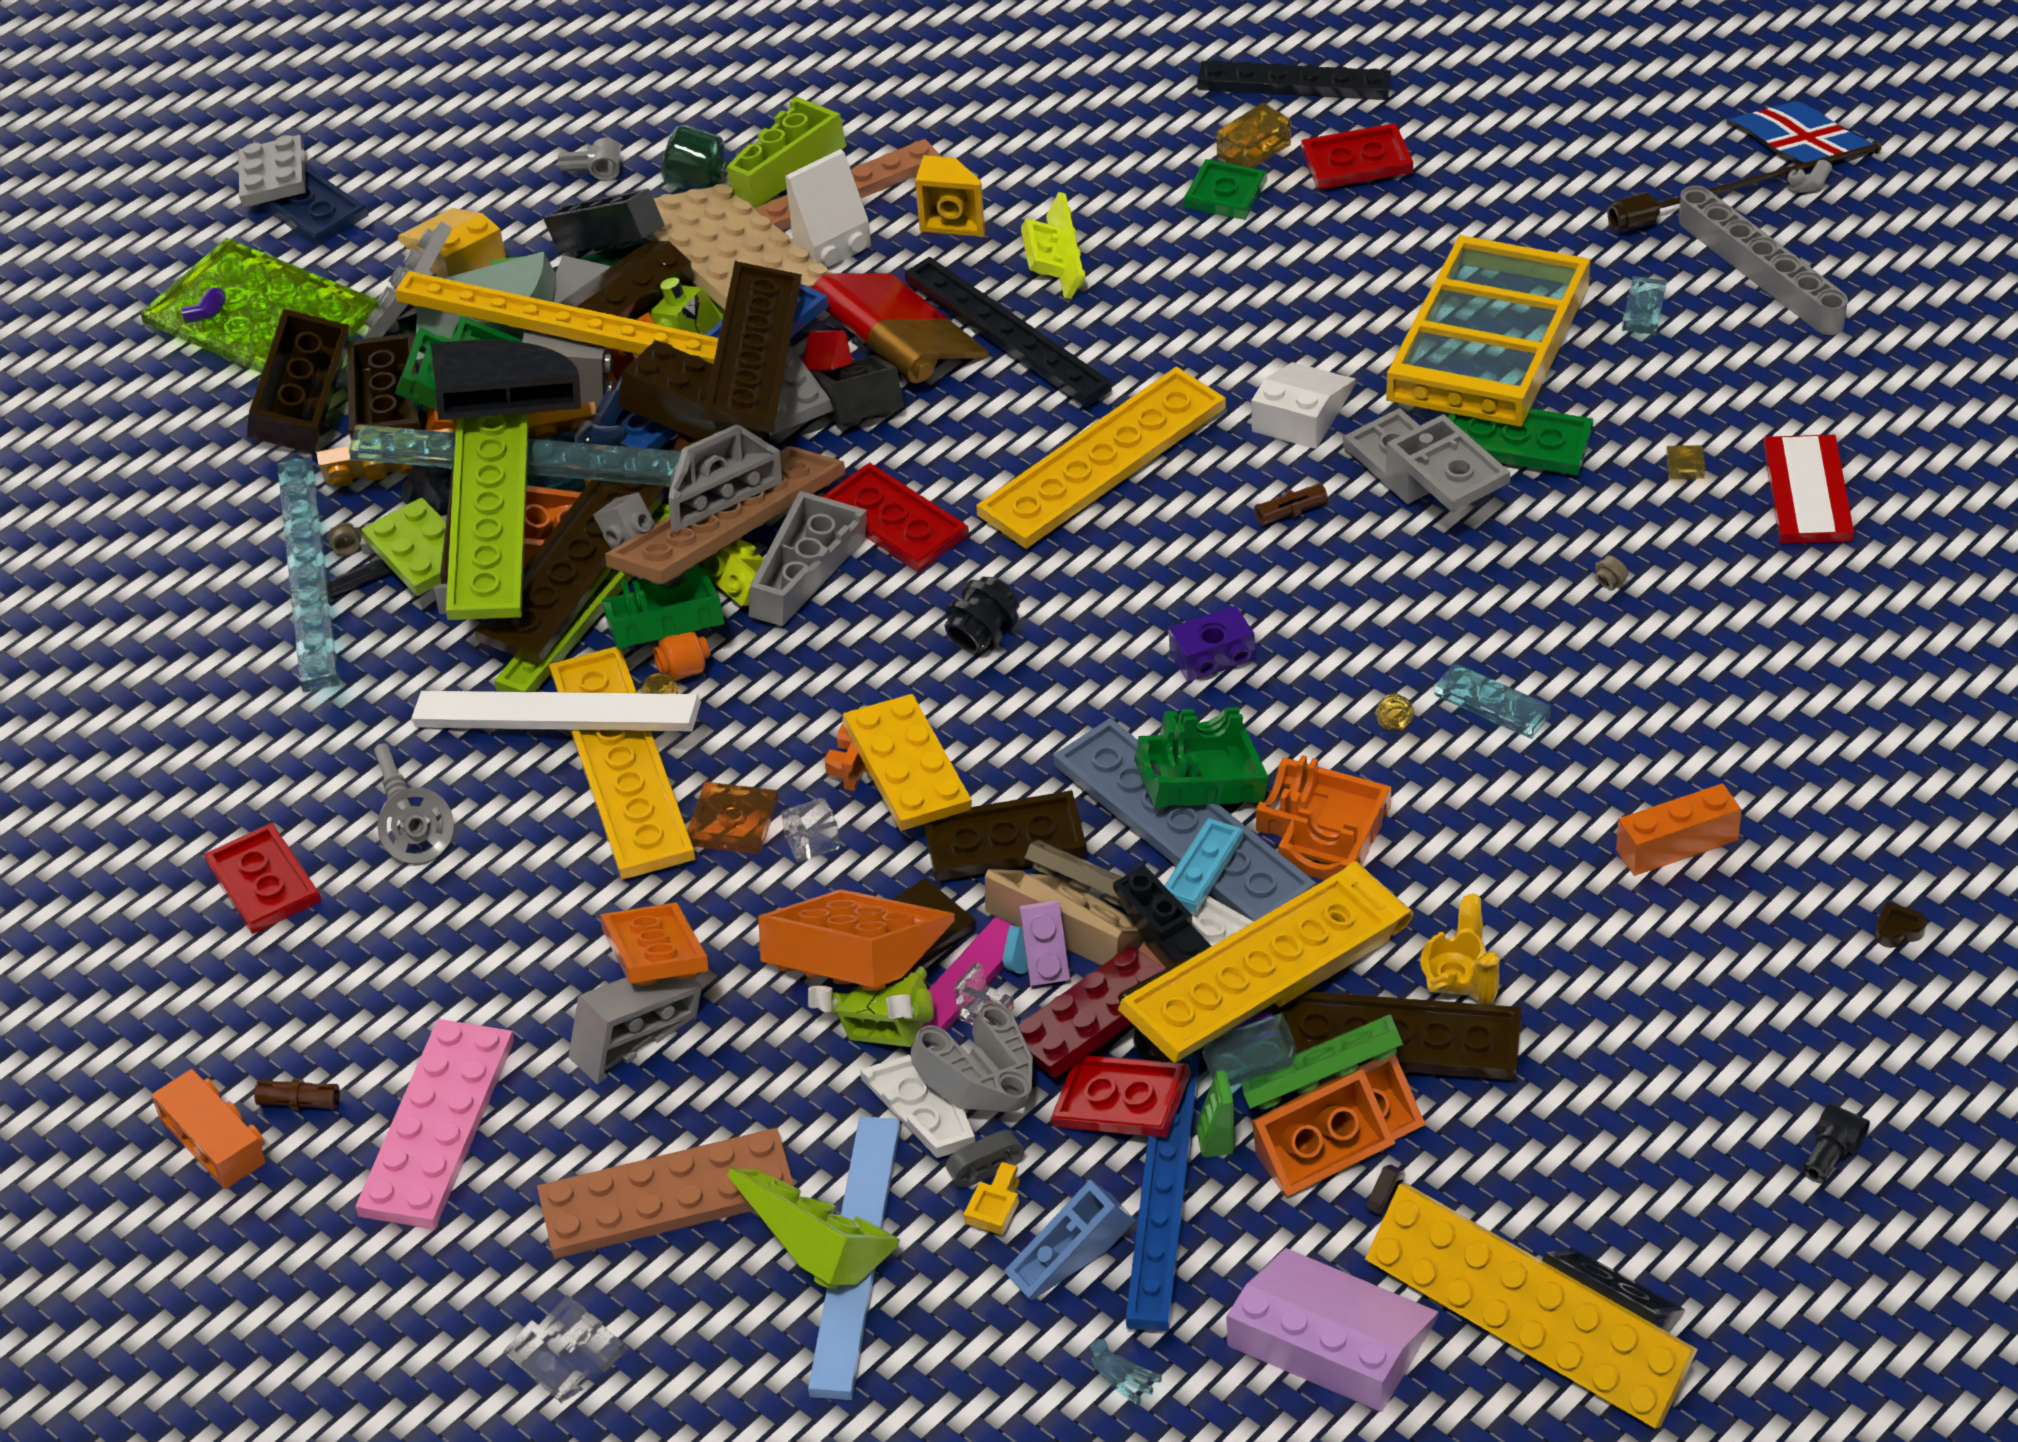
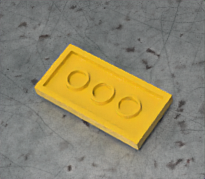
M913 693L843 713V725L900 831L971 810L972 799Z

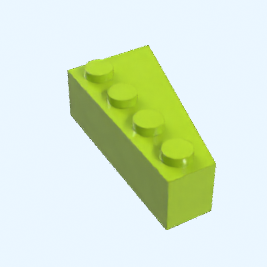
M795 96L789 102L790 109L787 112L780 111L774 117L775 124L770 129L764 128L758 134L759 140L755 144H748L726 167L733 194L749 202L754 208L766 204L768 200L787 189L786 175L839 149H844L846 141L840 113Z

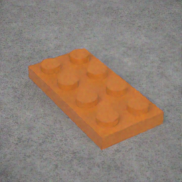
M677 902L600 914L602 930L629 984L652 985L658 982V979L669 977L690 979L697 976L700 972L708 971L707 955Z

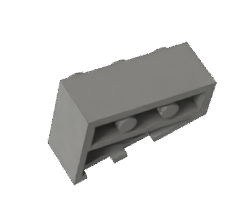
M625 977L578 995L568 1058L598 1085L607 1078L606 1070L621 1060L628 1064L637 1058L635 1051L651 1039L658 1043L697 1016L702 985L694 978L677 979L669 977L658 979V982L655 984L642 986L635 983L629 984Z

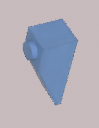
M1090 1179L1013 1260L1004 1272L1030 1300H1034L1107 1252L1136 1220L1111 1193Z

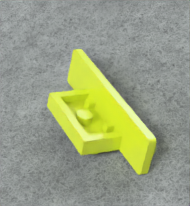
M1058 192L1046 216L1048 224L1026 218L1021 226V232L1029 270L1040 275L1060 278L1063 296L1071 300L1076 290L1080 289L1084 283L1085 271L1082 269L1080 249L1077 247L1076 230L1071 220V208L1068 206L1066 194Z
M739 539L723 547L716 554L710 555L698 562V564H703L710 580L740 606H748L749 588L764 558L755 551L756 547Z

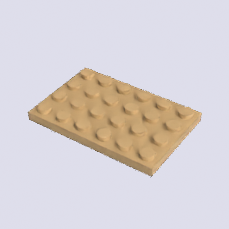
M717 184L710 188L690 189L684 193L664 194L653 198L665 225L654 231L655 237L649 241H670L691 261L692 282L705 290L709 297L724 310L735 261L802 274L800 283L810 288L813 287L814 283L821 276L832 273L820 262L815 263L808 257L807 250L797 247L786 233L774 224H771L770 220L762 216L749 202L733 194V189L728 185Z

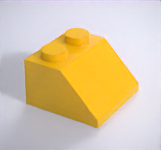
M923 155L915 178L920 232L984 237L985 223L981 180L956 158Z

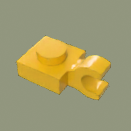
M1002 1162L991 1185L979 1182L963 1214L965 1224L1002 1236L1004 1235L1019 1204L1018 1193H1015L1020 1179L1015 1177L1018 1166Z

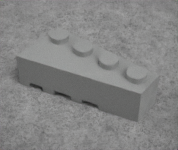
M799 491L750 585L748 616L783 626L864 542L867 510Z

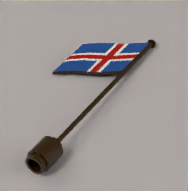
M1797 101L1727 119V124L1749 133L1777 154L1799 165L1713 187L1708 190L1713 194L1787 175L1793 170L1798 172L1799 169L1813 168L1819 160H1826L1831 163L1872 151L1877 154L1881 151L1882 145L1879 141L1871 143L1845 130L1819 111ZM1648 192L1615 200L1614 204L1609 205L1607 209L1609 224L1614 231L1621 230L1622 232L1653 225L1657 221L1660 209L1680 204V197L1658 202L1655 197H1652Z

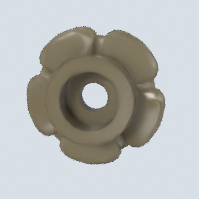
M348 522L339 523L328 531L327 540L330 541L329 546L336 554L348 556L359 549L362 532L359 528H354L353 524Z
M1606 556L1603 561L1595 563L1594 567L1597 572L1595 578L1602 586L1607 589H1612L1614 586L1621 589L1624 586L1623 581L1629 576V572L1621 561L1613 556Z

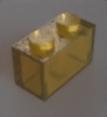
M1264 102L1216 131L1217 157L1229 164L1249 168L1258 166L1291 145V119Z

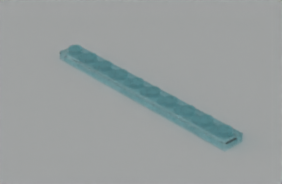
M356 425L349 447L350 460L454 468L456 433ZM528 439L527 474L670 486L671 474L681 451Z
M312 457L295 458L287 462L277 463L299 678L303 693L339 686L315 468Z

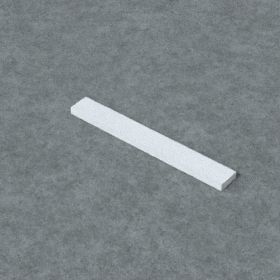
M421 691L411 720L415 727L693 731L701 701L698 694Z

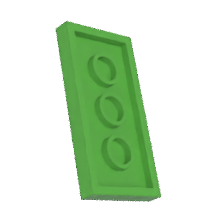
M1391 1014L1240 1077L1243 1094L1249 1108L1251 1109L1258 1105L1261 1110L1270 1108L1283 1100L1282 1095L1297 1089L1298 1093L1308 1092L1321 1084L1320 1079L1335 1073L1336 1077H1343L1356 1071L1359 1068L1358 1063L1373 1057L1374 1061H1381L1397 1053L1396 1047L1403 1045Z

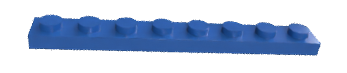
M1189 1054L1176 1062L1188 1064L1191 1075L1167 1137L1148 1136L1126 1312V1329L1169 1332L1200 1066L1199 1054Z

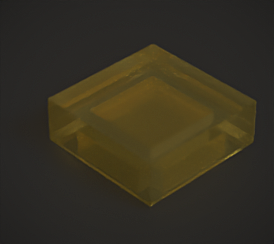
M1702 445L1666 446L1669 479L1705 478Z

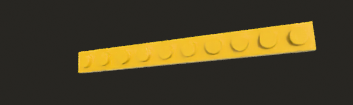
M408 271L395 290L396 301L435 309L449 314L467 316L481 321L499 323L513 328L517 327L536 331L545 335L568 338L577 342L600 345L609 349L623 350L638 355L657 340L668 343L674 348L690 355L699 356L713 364L719 339L717 337Z

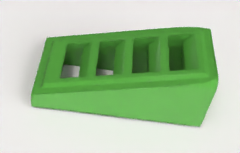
M1225 1070L1216 1071L1197 1121L1196 1132L1203 1157L1233 1154L1234 1151L1233 1098L1228 1075L1225 1073Z

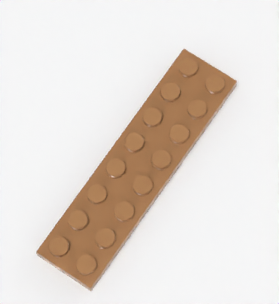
M788 446L780 451L782 483L677 532L671 530L669 516L653 525L648 532L640 533L605 553L606 566L622 571L625 575H634L650 580L653 584L668 583L673 577L687 569L693 568L698 562L710 555L716 554L720 549L741 539L743 535L753 529L763 526L766 521L786 512L792 506L799 491L813 494L845 475L844 461Z

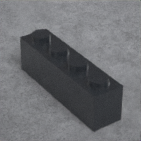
M649 188L566 204L543 218L558 253L573 252L574 256L585 253L591 248L594 249V252H598L610 247L612 244H614L615 248H620L634 240L636 244L645 243L655 237L654 231L665 225Z

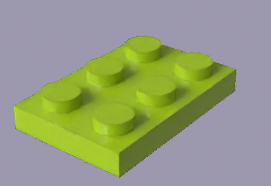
M422 497L361 528L364 541L416 596L441 584L440 571L446 522Z

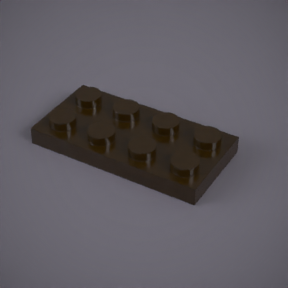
M1072 790L971 807L969 811L923 824L935 882L987 873L988 869L1007 870L1031 866L1034 862L1026 859L1025 855L1030 843L1037 840L1076 857L1087 856V845Z

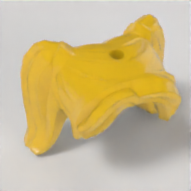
M1468 894L1461 900L1457 931L1452 938L1447 939L1444 932H1439L1426 942L1421 953L1420 966L1426 976L1429 992L1470 995L1479 1004L1492 1005L1499 988L1500 959L1496 956V952L1487 953L1482 941L1481 898L1477 894Z

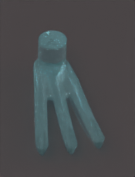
M1098 1339L1092 1342L1090 1347L1093 1355L1092 1364L1095 1369L1119 1393L1133 1403L1140 1405L1141 1397L1124 1383L1144 1393L1152 1394L1153 1387L1138 1378L1157 1383L1162 1381L1161 1374L1147 1370L1121 1356L1110 1353L1105 1340Z

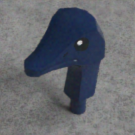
M622 376L614 390L606 391L596 409V414L589 421L580 423L575 434L577 453L583 460L591 464L603 466L617 446L628 435L624 427L615 426L618 417L624 410V408L617 406Z

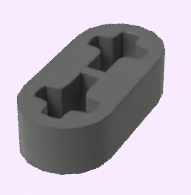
M1010 1130L998 1131L954 1152L946 1162V1169L957 1186L969 1187L996 1175L1002 1162L1015 1166L1023 1157L1024 1148L1014 1132Z

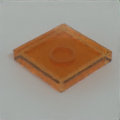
M704 782L687 830L692 846L760 855L779 800L778 790Z

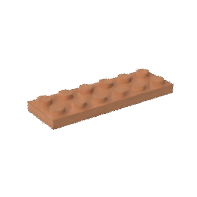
M778 1128L537 1185L553 1259L754 1211V1208L729 1179L727 1174L730 1168L757 1169L794 1186Z

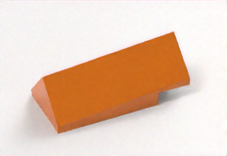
M1396 1054L1381 1061L1371 1059L1360 1065L1353 1073L1343 1077H1336L1252 1121L1256 1156L1285 1197L1293 1195L1394 1145V1140L1426 1125Z

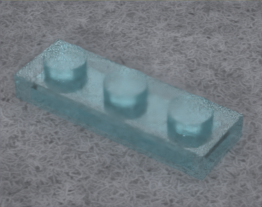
M1453 663L1435 684L1434 696L1530 739L1536 735L1551 717V705L1456 663Z

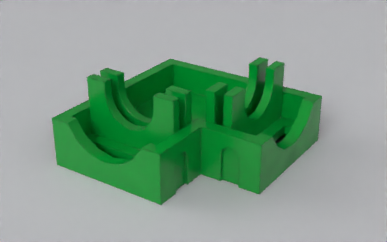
M460 316L451 339L435 335L431 331L419 327L395 394L413 400L412 407L417 408L419 403L423 404L422 411L426 412L428 407L437 410L430 343L481 339L522 342V340L464 316ZM418 352H421L424 356L418 374L412 372Z
M697 563L693 568L685 570L683 576L672 584H653L650 580L644 578L637 579V576L631 577L634 592L631 593L629 592L627 580L622 579L623 595L602 599L607 626L617 649L725 624L719 596L703 564L699 565Z
M1239 707L1225 708L1218 716L1198 723L1194 709H1183L1180 712V716L1176 711H1164L1160 735L1138 736L1134 762L1155 808L1171 805L1195 806L1210 803L1264 802L1269 777L1242 722L1243 716L1239 714ZM1151 764L1155 765L1159 776H1155Z

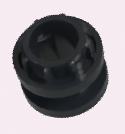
M983 576L980 580L968 581L961 591L963 600H953L945 610L948 619L944 624L946 633L956 645L972 654H982L986 649L995 650L1003 640L1001 631L1012 630L1019 620L1017 610L1020 604L1015 593L1000 580Z

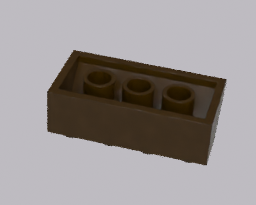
M647 241L559 304L636 320L647 312L651 315L654 307L664 298L660 288V284L664 280L676 277L680 280L681 285L692 286L691 261L670 241Z

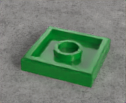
M1205 159L1183 198L1184 208L1246 220L1267 182V171Z

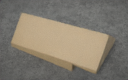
M988 869L985 875L986 912L1022 927L1019 906L1058 900L1066 949L1101 966L1130 945L1138 950L1144 942L1143 937L1129 916L1089 892L1070 885L1068 880L1060 875L1027 874L1022 870Z

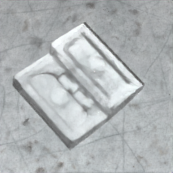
M566 1295L540 1325L531 1320L503 1352L556 1400L562 1403L582 1391L602 1375L628 1348L571 1297Z

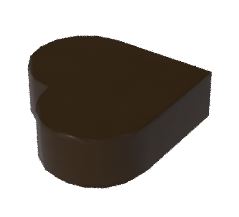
M1886 901L1876 922L1874 937L1880 945L1889 948L1898 947L1904 941L1915 942L1923 938L1927 921L1921 913Z
M1392 1164L1384 1166L1368 1199L1366 1208L1379 1215L1384 1214L1399 1184L1404 1182L1405 1171Z

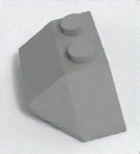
M733 425L684 447L671 474L668 496L671 530L677 532L782 483L780 450L769 445L740 425Z

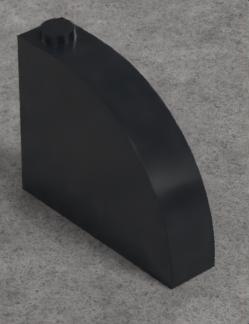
M464 340L430 343L438 420L581 409L580 380L577 367L566 356L552 349L509 340Z

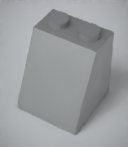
M525 329L522 342L543 346L561 353L577 367L580 380L581 404L594 402L597 409L606 391L614 390L613 379H608V373L612 372L613 353L607 352L606 347L586 342H577L554 335H545Z

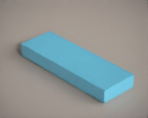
M1208 818L1164 886L1190 913L1196 914L1244 839V829Z

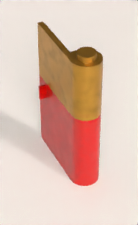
M829 273L821 276L812 287V289L827 295L829 306L825 309L826 312L885 361L897 367V370L912 383H920L930 378L938 359L987 358L989 355L988 350L892 273Z

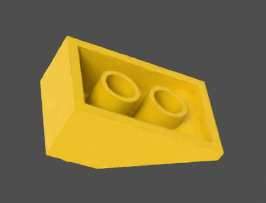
M451 208L398 235V240L407 249L411 250L415 247L419 250L420 247L417 244L427 229L434 231L441 221L453 228L431 267V270L440 278L491 266L490 261L506 259L501 229L483 213Z

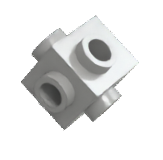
M639 492L615 498L593 514L611 550L640 533L648 532L655 525L651 513Z

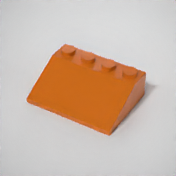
M840 889L759 915L761 962L777 965V969L782 971L800 970L804 971L807 977L826 976L833 978V982L837 984L856 983L862 985L864 990H882L886 988V983L901 979L955 921L954 913Z

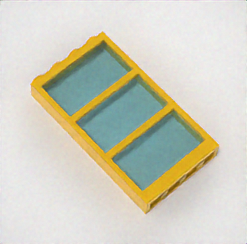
M1459 235L1387 371L1386 401L1522 427L1589 287L1590 259Z

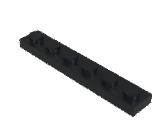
M1201 60L1197 88L1198 90L1388 100L1391 86V70Z

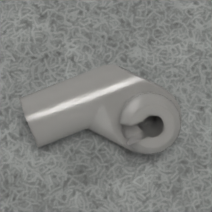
M1819 160L1810 174L1805 175V172L1799 169L1798 173L1796 170L1791 171L1787 177L1790 183L1789 188L1797 193L1819 190L1832 171V165L1826 160Z

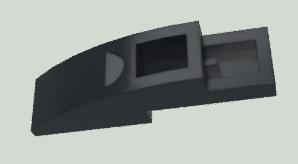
M1145 865L1113 882V889L1122 906L1145 942L1165 968L1184 958L1189 960L1211 947L1210 943L1192 926V914Z

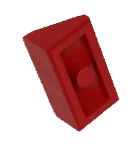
M844 330L809 332L802 359L808 370H833L852 364V357Z

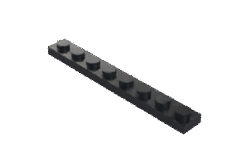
M930 256L905 271L906 283L1085 407H1088L1112 391L1110 379Z

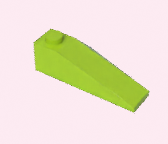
M729 1169L727 1174L729 1179L798 1265L815 1275L814 1281L821 1286L837 1289L838 1285H857L893 1252L899 1244L900 1239L859 1216L855 1217L853 1221L847 1217L833 1214L835 1205L826 1201L820 1202L809 1197H799L800 1189L757 1169Z

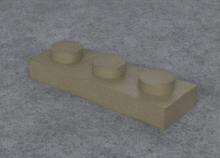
M1040 840L1030 843L1025 858L1034 862L1032 866L1034 869L1048 875H1054L1056 871L1069 877L1068 883L1085 891H1089L1091 887L1105 893L1103 896L1105 900L1122 906L1113 889V882L1122 878V876Z

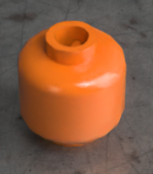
M693 631L659 639L658 647L653 648V654L660 674L662 676L667 675L671 680L678 681L702 673L705 668V659L710 657V650L705 637L698 638Z

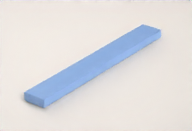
M859 1116L841 1216L853 1221L855 1217L859 1216L883 1229L901 1129L900 1119ZM876 1268L857 1285H838L837 1289L827 1288L808 1386L809 1397L852 1400Z

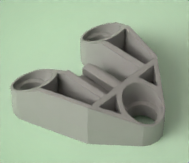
M988 1002L980 1007L972 1028L976 1047L972 1048L969 1054L944 1029L932 1025L919 1029L911 1048L910 1057L915 1070L930 1088L959 1109L1013 1112L1024 1107L1032 1089L1033 1057L1013 1014L1006 1006L996 1002ZM984 1018L992 1020L998 1027L988 1024ZM923 1042L930 1043L937 1051L928 1049L924 1046Z

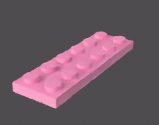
M437 1019L355 1206L358 1217L436 1229L514 1044L513 1031Z

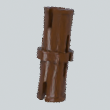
M1319 482L1296 492L1292 490L1282 492L1281 497L1256 504L1254 506V513L1258 523L1261 526H1265L1268 523L1288 516L1291 519L1299 517L1302 511L1319 505H1325L1328 503V495L1323 484Z
M294 1078L291 1082L259 1079L257 1080V1085H255L254 1099L256 1105L290 1107L293 1111H301L302 1108L310 1107L336 1110L340 1100V1088L338 1084L307 1083L299 1078Z

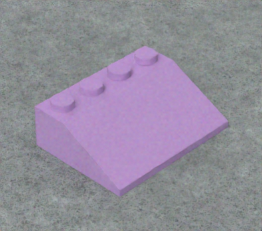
M1285 1248L1245 1285L1226 1315L1227 1346L1383 1412L1438 1319L1439 1312Z

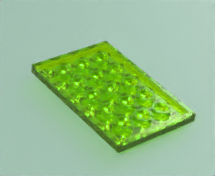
M226 238L143 309L140 314L142 322L262 373L283 308L350 325V338L365 325L374 308L380 309L377 303L378 300ZM218 287L224 291L226 301L216 317L184 323L181 307L198 304L209 288Z

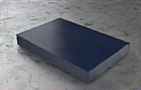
M308 166L305 167L306 193L258 204L317 247L368 216L365 205Z

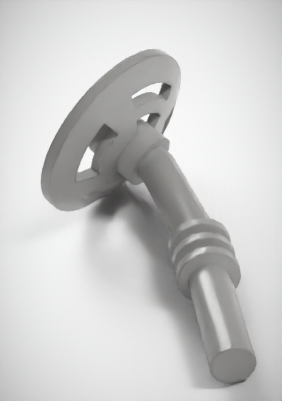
M385 743L379 744L375 747L374 751L384 776L382 784L388 799L378 817L377 829L379 839L386 851L400 861L419 864L433 860L446 849L452 838L454 829L452 812L446 801L437 793L425 788H407L403 775L398 774L389 746ZM422 797L423 800L420 807L411 806L408 798ZM435 807L439 810L442 818L441 834L436 832L437 819L432 811ZM426 814L428 815V817H429V819H430V829H429V830L427 829V821H426V819L424 818V816H425ZM388 816L392 817L391 830L396 839L394 843L391 842L387 832ZM398 820H401L400 826L402 831L404 832L402 835H400L398 832ZM427 840L432 845L431 848L424 852H406L408 843L418 844Z

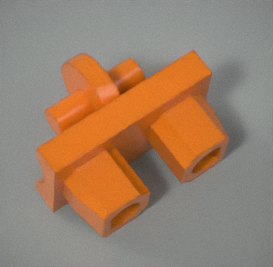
M842 723L837 734V747L847 749V752L829 749L825 758L826 774L843 778L844 789L855 791L864 771L869 772Z

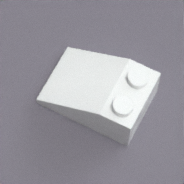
M839 149L785 176L793 243L797 247L807 250L808 257L815 263L820 262L828 268L871 247L869 221L844 151Z
M1291 362L1265 378L1251 400L1252 432L1317 449L1356 385V379Z

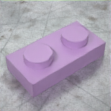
M1054 900L1019 906L1030 985L1070 980L1059 901Z

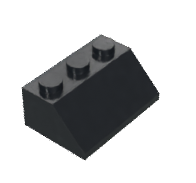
M1577 1249L1547 1252L1542 1259L1543 1262L1668 1333L1681 1319L1685 1311L1684 1308Z

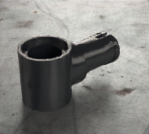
M1829 1103L1821 1114L1816 1126L1817 1146L1803 1166L1804 1175L1813 1182L1823 1183L1839 1158L1845 1157L1847 1152L1853 1154L1858 1152L1868 1133L1870 1120Z

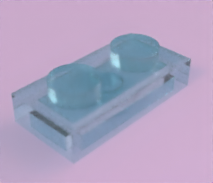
M1633 276L1623 317L1622 331L1657 334L1666 295L1667 280Z

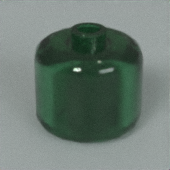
M685 125L676 127L670 135L661 167L663 181L667 185L684 190L714 187L718 178H723L727 167V159H724L725 144L721 136Z

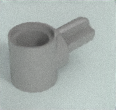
M600 138L593 145L588 146V151L559 153L558 167L562 171L589 169L590 175L599 180H612L619 174L621 148L618 142L611 138Z

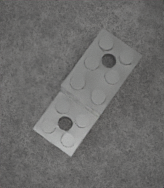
M1398 408L1343 436V447L1406 504L1431 493L1453 513L1510 483V471L1444 414L1420 426L1401 408Z

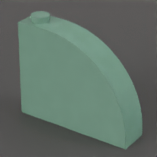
M544 251L444 278L552 302L556 285V274ZM417 307L416 334L419 327L435 335L451 339L455 326L462 315L449 314L426 307ZM464 316L518 339H523L525 329L513 328L499 323L481 321ZM418 352L416 358L419 367L424 356L421 352Z

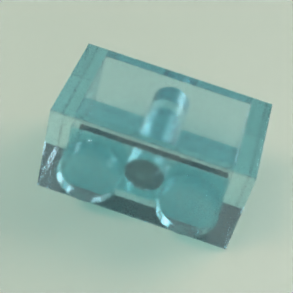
M1283 1013L1222 1034L1205 1045L1202 1055L1212 1079H1214L1216 1071L1225 1070V1073L1228 1075L1229 1084L1233 1086L1293 1065L1297 1047Z

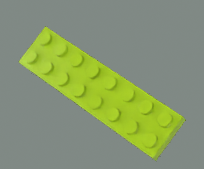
M530 413L456 419L446 600L447 620L516 618L522 615Z

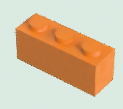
M1722 783L1618 818L1616 851L1633 876L1738 841L1742 809Z
M190 1069L151 1094L159 1120L225 1190L266 1163L261 1149L265 1142L258 1129L252 1124L247 1127L242 1122V1116L236 1106L231 1101L224 1103L221 1100L218 1089L209 1078L202 1080L193 1069Z

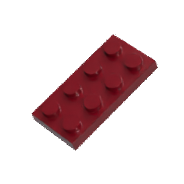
M1131 945L1117 953L1111 960L1094 972L1086 975L1077 984L1055 997L1050 1003L1024 1019L1018 1025L1033 1057L1032 1062L1053 1078L1062 1074L1132 1024L1118 1010L1120 1001L1117 997L1124 990L1165 968Z

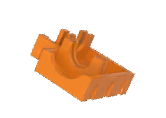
M1301 755L1299 761L1283 757L1278 766L1277 776L1269 797L1265 802H1259L1256 808V831L1279 835L1282 840L1278 846V853L1307 876L1326 880L1354 861H1357L1361 866L1363 865L1369 853V847L1371 843H1374L1382 826V820L1384 816H1387L1391 808V786L1318 767V759L1312 758L1310 764H1307V756ZM1280 801V807L1277 810L1276 807ZM1309 859L1316 860V861H1320V862L1327 863V864H1319V863L1313 862V861H1311V860H1309Z

